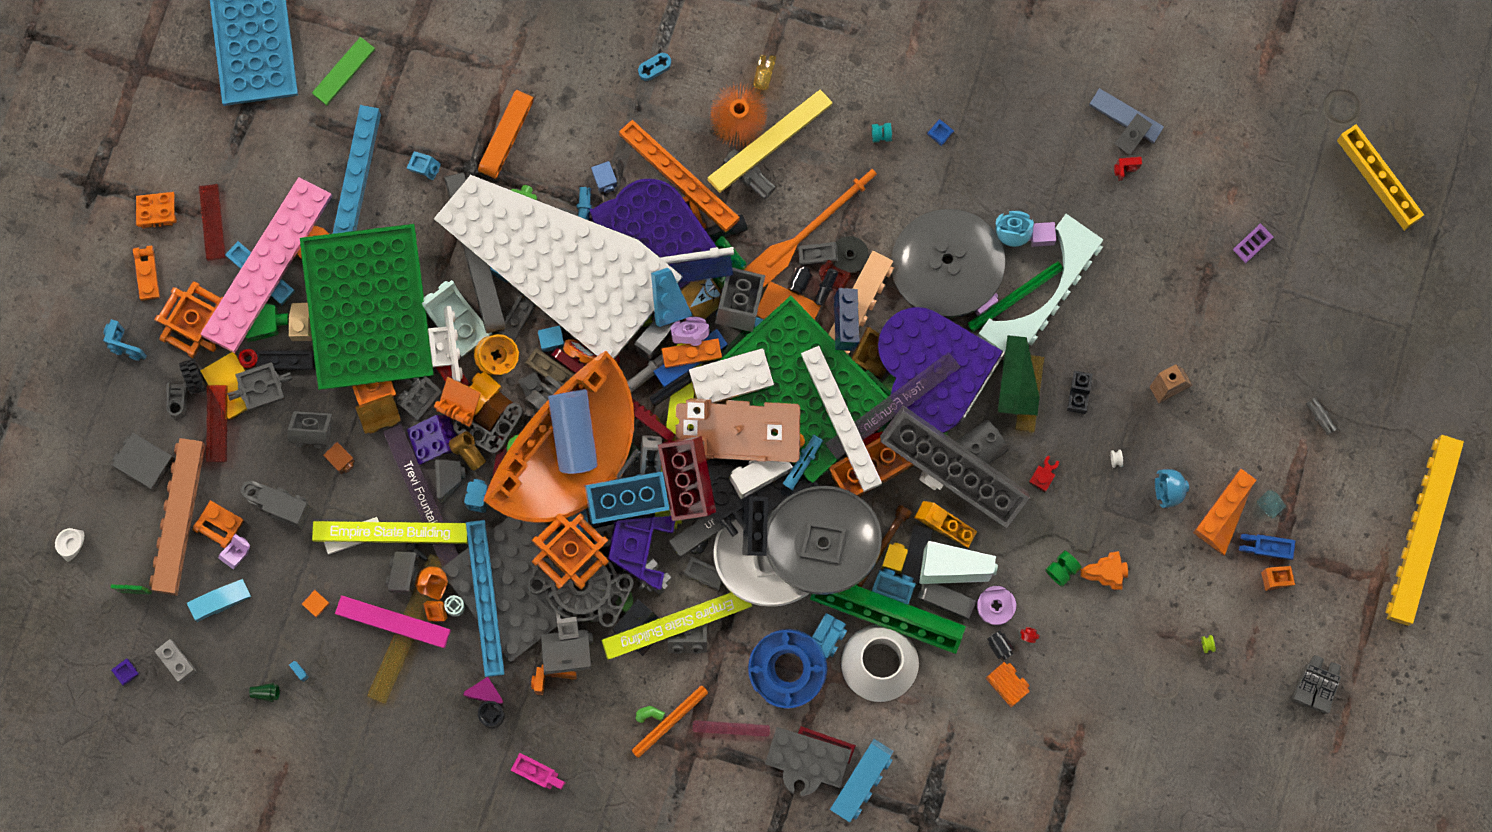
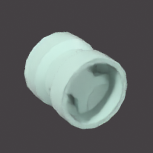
M453 595L446 599L444 607L449 615L458 617L463 614L465 604L460 597Z

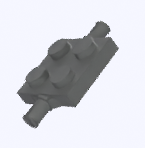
M272 362L235 374L238 381V390L227 394L230 401L241 397L246 404L247 410L251 411L285 399L281 383L292 380L290 372L279 376Z

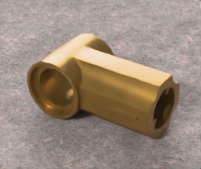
M468 431L459 434L449 441L451 451L456 455L460 454L471 470L478 469L486 462L475 447L474 437Z

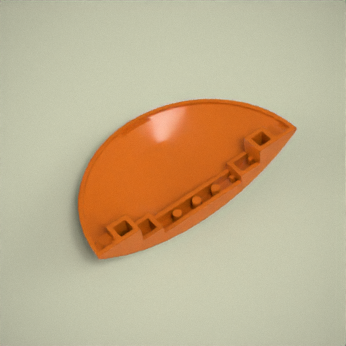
M604 351L590 361L553 394L587 390L598 466L582 473L568 474L559 471L548 400L518 435L497 468L483 500L493 509L522 521L551 522L555 520V516L558 513L567 518L588 508L584 485L616 480L626 462L632 443L634 407L627 380L616 361L607 351Z

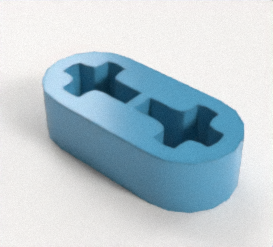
M660 53L643 62L638 68L639 77L644 81H649L666 72L671 67L670 56L666 53ZM659 59L667 60L666 66H663V64L658 65L660 63ZM643 69H651L650 75H647L646 73L642 74Z

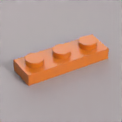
M719 338L702 341L697 346L684 344L662 348L665 369L722 358Z

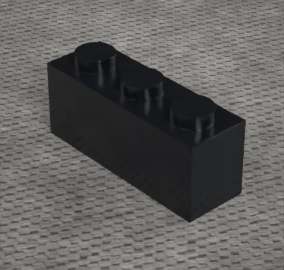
M744 497L742 555L767 556L768 497Z

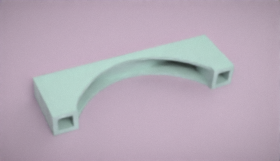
M1065 214L1055 228V233L1061 246L1064 269L1059 287L1053 297L1042 308L1025 317L1008 321H993L989 319L979 332L978 337L1004 352L1006 350L1007 335L1027 337L1028 344L1032 346L1038 338L1036 333L1039 329L1043 331L1049 323L1047 321L1049 315L1054 316L1060 308L1057 304L1061 299L1065 301L1071 291L1068 290L1072 284L1076 286L1081 279L1079 275L1083 269L1086 271L1091 265V257L1093 255L1097 256L1102 250L1103 246H1101L1103 239Z

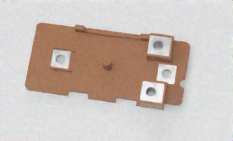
M690 398L686 400V403L676 405V417L679 419V424L676 425V440L702 436L705 455L708 459L721 458L757 460L762 462H797L800 459L799 404L765 402L764 406H751L749 401L727 400L726 404H712V399ZM689 424H692L694 426L693 431H690L688 429ZM773 428L778 430V435L772 434Z

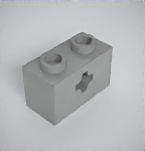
M171 639L154 651L179 683L183 684L197 673L196 669Z

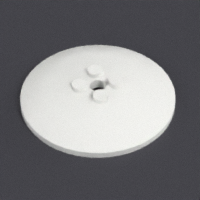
M774 510L768 513V521ZM737 520L732 522L739 532L734 537L731 536L726 527L718 532L714 544L716 570L723 584L734 595L755 605L771 607L793 603L809 594L785 583L774 572L767 556L742 555L743 529ZM821 540L818 543L820 547H826L829 544L826 540Z

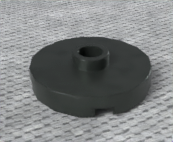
M853 236L839 239L836 242L838 262H832L837 270L845 274L858 273L864 268L869 259L866 244L861 239ZM847 252H852L854 255L848 257Z

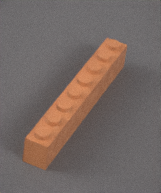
M180 438L179 443L175 445L174 454H176V460L171 465L173 476L172 481L169 480L167 487L169 498L164 503L166 514L160 524L162 535L157 540V549L159 551L158 556H155L153 561L155 573L151 575L149 584L152 587L151 590L156 593L178 596L205 451L203 441Z

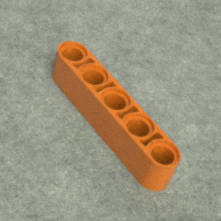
M519 90L514 92L479 164V172L494 179L497 178L531 109L534 97Z

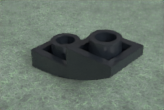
M1080 371L1073 372L1067 411L1086 414L1093 374Z

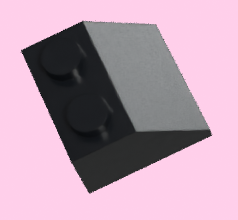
M637 600L616 624L613 632L619 634L660 618L641 601ZM654 643L636 649V651L644 656Z

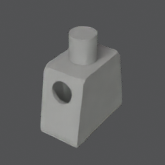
M642 436L640 475L661 472L658 444L662 443V437ZM648 461L653 462L655 465L648 466Z

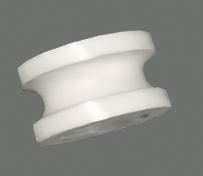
M1118 450V452L1111 451V464L1113 468L1117 465L1123 467L1121 450Z

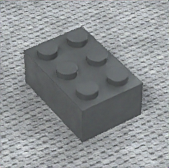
M728 267L715 324L753 332L765 275Z

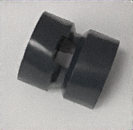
M487 701L479 707L478 718L485 727L494 729L503 723L505 714L498 703Z

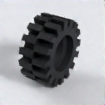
M192 358L179 363L182 376L190 394L194 395L205 391V382L196 360Z

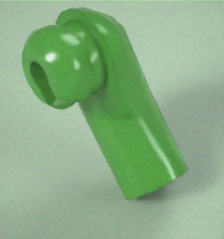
M647 706L636 712L635 719L640 723H643L649 717L662 721L665 712L653 706Z

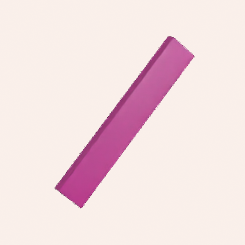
M342 595L335 612L338 616L444 649L451 632L450 629Z

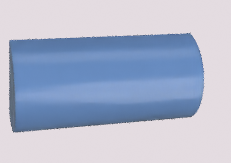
M583 389L548 396L559 471L573 474L596 468L598 463L587 390Z

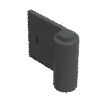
M588 629L578 630L579 637L559 640V633L541 634L544 675L591 669L589 648L590 644H593L592 632L588 633Z

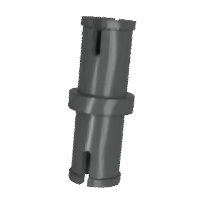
M1317 397L1313 398L1312 402L1306 403L1316 417L1314 418L1315 421L1320 423L1326 435L1332 433L1331 430L1335 431L1338 429L1328 416V411H1325L1317 400Z

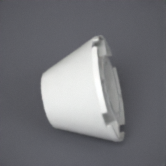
M877 624L864 627L853 634L846 643L841 657L842 674L848 686L862 698L874 702L891 701L902 696L914 683L919 668L917 650L911 639L904 634ZM875 644H884L891 647L899 659L898 671L885 678L873 676L866 670L863 664L864 651Z

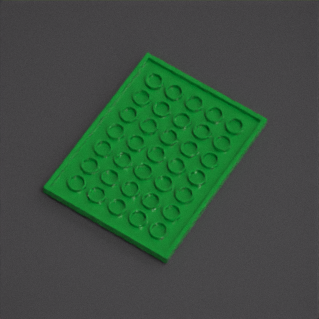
M415 224L301 237L300 246L318 390L434 376L426 310L422 305L424 295Z
M790 295L757 325L753 332L745 336L719 361L763 348L774 386L734 397L731 400L749 401L751 406H764L765 402L800 405V433L805 439L803 447L800 448V455L802 454L801 450L805 449L813 434L823 440V443H821L814 455L816 456L815 459L810 461L803 473L805 478L813 484L846 452L801 353L817 346L820 347L861 438L877 425H874L872 421L878 420L879 423L882 420L880 413L884 412L887 416V413H890V410L892 411L891 405L895 403L844 350H835V340ZM813 446L811 447V449L809 450L808 454H807L806 457L804 458V461L806 460V458H807L808 455L810 454L811 450L813 449Z

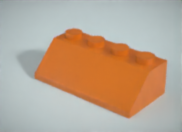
M881 438L865 446L882 484L914 465L883 444ZM848 457L829 468L838 488L850 491L859 497L871 491L863 492Z

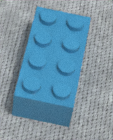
M663 471L584 485L591 524L669 510Z

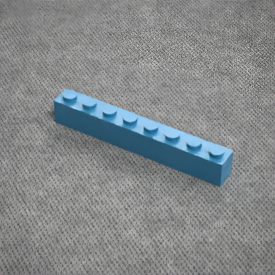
M360 105L333 234L357 230L381 117L379 108Z

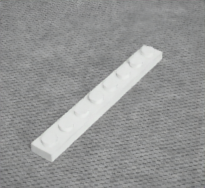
M817 346L801 353L863 492L882 485L820 347Z

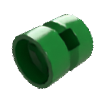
M1065 550L1056 558L1057 562H1052L1045 569L1049 577L1061 587L1070 580V575L1074 576L1082 568L1080 563Z

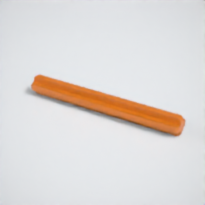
M700 686L638 743L632 749V753L638 758L643 755L708 694L705 687Z

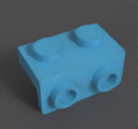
M888 568L879 570L872 591L909 604L916 582H913L914 578L904 574L902 577L894 575L895 571Z

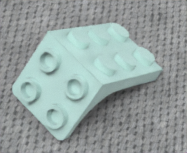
M452 280L450 282L445 281L438 287L439 290L434 294L430 293L423 299L422 305L427 315L437 327H446L444 308L451 306V311L454 310L455 312L453 327L457 330L458 340L455 341L456 348H459L460 356L463 358L475 349L480 340L493 334L492 332L486 334L483 321L458 291L455 283Z

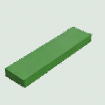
M360 37L315 88L312 95L327 106L372 55L375 48Z

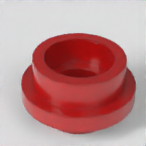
M245 349L240 352L238 361L241 366L251 368L256 365L258 356L254 350ZM251 356V361L246 362V357Z
M1030 627L1021 629L1020 632L1022 634L1021 639L1030 643H1035L1036 639H1039L1040 636L1037 634V630Z

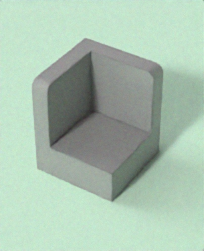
M556 613L559 640L579 637L576 617L561 619L560 614Z

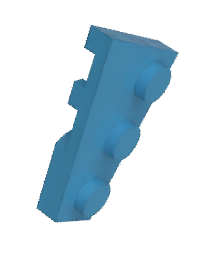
M665 268L651 273L656 325L661 327L691 317L692 313L672 270Z

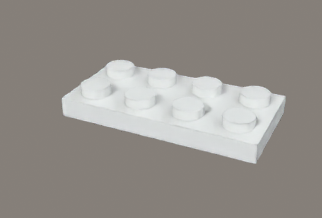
M763 348L689 369L697 399H712V404L774 386Z

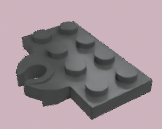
M776 727L765 764L784 770V784L792 793L795 791L794 782L796 780L804 781L805 788L801 791L800 796H805L817 790L821 782L840 788L851 750Z

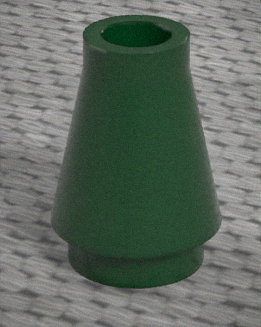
M274 683L251 686L249 696L250 698L274 702V700L279 699L280 688L279 685Z

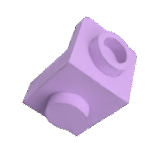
M235 534L232 537L231 543L219 554L218 559L234 570L248 555L250 544L246 539Z

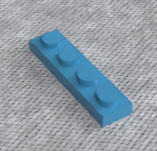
M237 241L225 255L241 269L251 252ZM281 279L271 296L283 305L295 291Z

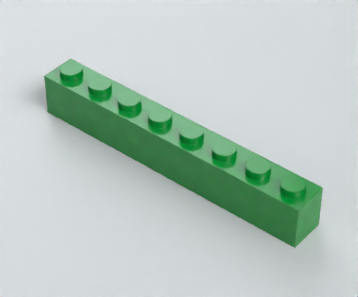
M857 585L834 594H812L810 598L812 601L955 654L966 628L962 624Z

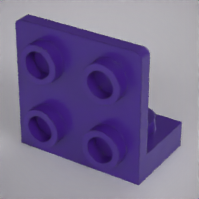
M435 415L407 429L418 464H424L443 454L453 453L449 447V441L456 437V433L450 417Z

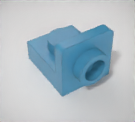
M414 151L407 169L411 172L425 175L430 180H434L439 171L440 163L432 156Z

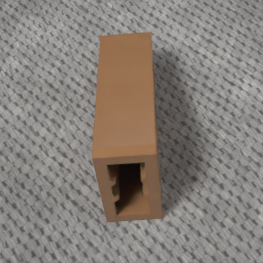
M1175 364L1160 372L1150 385V389L1158 403H1161L1191 387L1192 383L1184 369Z

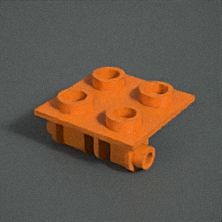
M174 192L136 196V226L145 229L152 227V224L153 227H156L157 223L159 227H162V223L163 225L171 226L173 223H177L176 216L174 215Z
M447 377L440 402L437 401L434 408L437 412H441L447 417H451L470 427L481 392Z

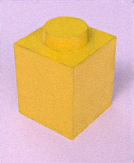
M895 542L893 545L889 544L882 569L888 568L897 574L901 573L908 551L904 549V545Z

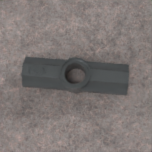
M736 149L732 150L726 156L724 162L727 163L739 152ZM756 165L739 178L744 185L750 186L764 200L775 190V186L762 175L761 170Z

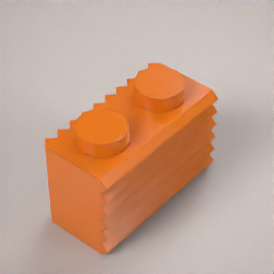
M1003 662L986 677V680L1012 708L1030 692L1028 689L1030 686L1024 678L1019 679L1015 674L1017 671L1012 664Z

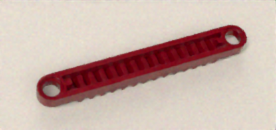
M556 348L551 354L575 374L587 365L580 362L578 357L575 359L571 358L559 348ZM632 398L634 417L666 441H672L676 434L661 424L656 414H653L645 406Z

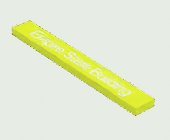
M313 521L312 541L468 544L466 523Z
M731 592L601 641L607 659H612L750 608L752 604L740 599Z

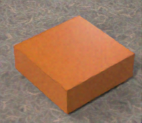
M316 590L302 603L316 618L330 604Z
M426 601L423 604L428 621H445L448 618L443 601Z

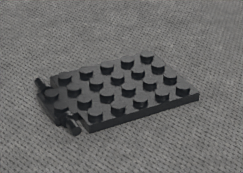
M709 459L707 460V466L716 512L710 516L716 524L721 523L723 527H726L731 536L734 537L739 532L732 524L733 520L730 515L735 517L743 529L744 498L740 499L729 479L734 469L740 466L742 468L748 466V462L751 460ZM797 469L796 473L794 474L793 478H795L796 474L798 473V471H799L798 469ZM788 473L746 497H768L769 513L777 508L787 497L798 492L810 482L802 475L794 489L791 490L783 485V482L789 475Z

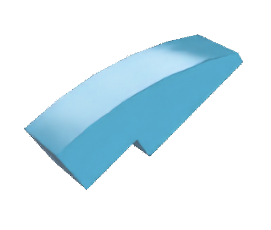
M243 579L189 601L187 605L195 621L199 622L250 598L251 595Z

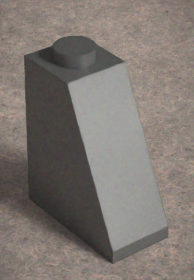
M654 320L635 342V352L647 361L653 360L671 336V326L673 323L659 327Z

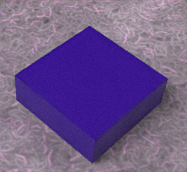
M127 658L111 670L122 686L139 675Z

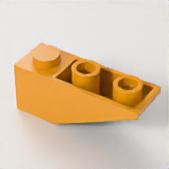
M923 501L914 517L929 528L966 548H969L977 533L975 529L933 502Z

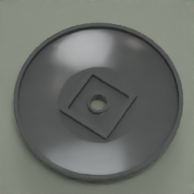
M956 209L935 210L913 220L900 233L891 256V260H893L891 266L894 267L892 271L893 280L902 297L913 307L933 310L945 318L967 315L985 305L999 289L1005 271L1004 249L996 232L980 217ZM945 256H950L953 258V261L950 264H945L942 259Z
M816 486L800 490L782 501L768 521L767 558L772 569L785 583L806 593L827 595L850 589L861 582L872 571L881 551V528L875 513L863 499L842 488ZM821 540L829 542L826 547H820L818 543Z

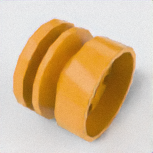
M497 334L484 337L478 342L474 350L476 365L481 371L490 375H502L510 372L515 368L519 358L517 345L506 335ZM496 351V354L499 356L493 360L491 352Z

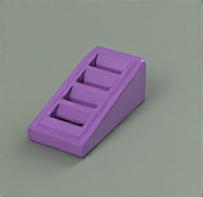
M1260 223L1233 251L1247 263L1273 236ZM1260 231L1265 236L1266 240L1263 241L1257 235V232ZM1252 236L1261 243L1259 246L1251 239ZM1247 241L1255 248L1254 251L1245 244ZM1243 246L1250 255L1246 256L1239 248Z

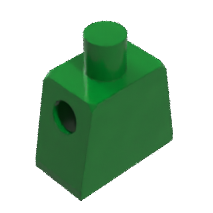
M265 304L246 335L247 341L252 342L277 336L279 334L278 326L289 325L288 314H278L275 305Z

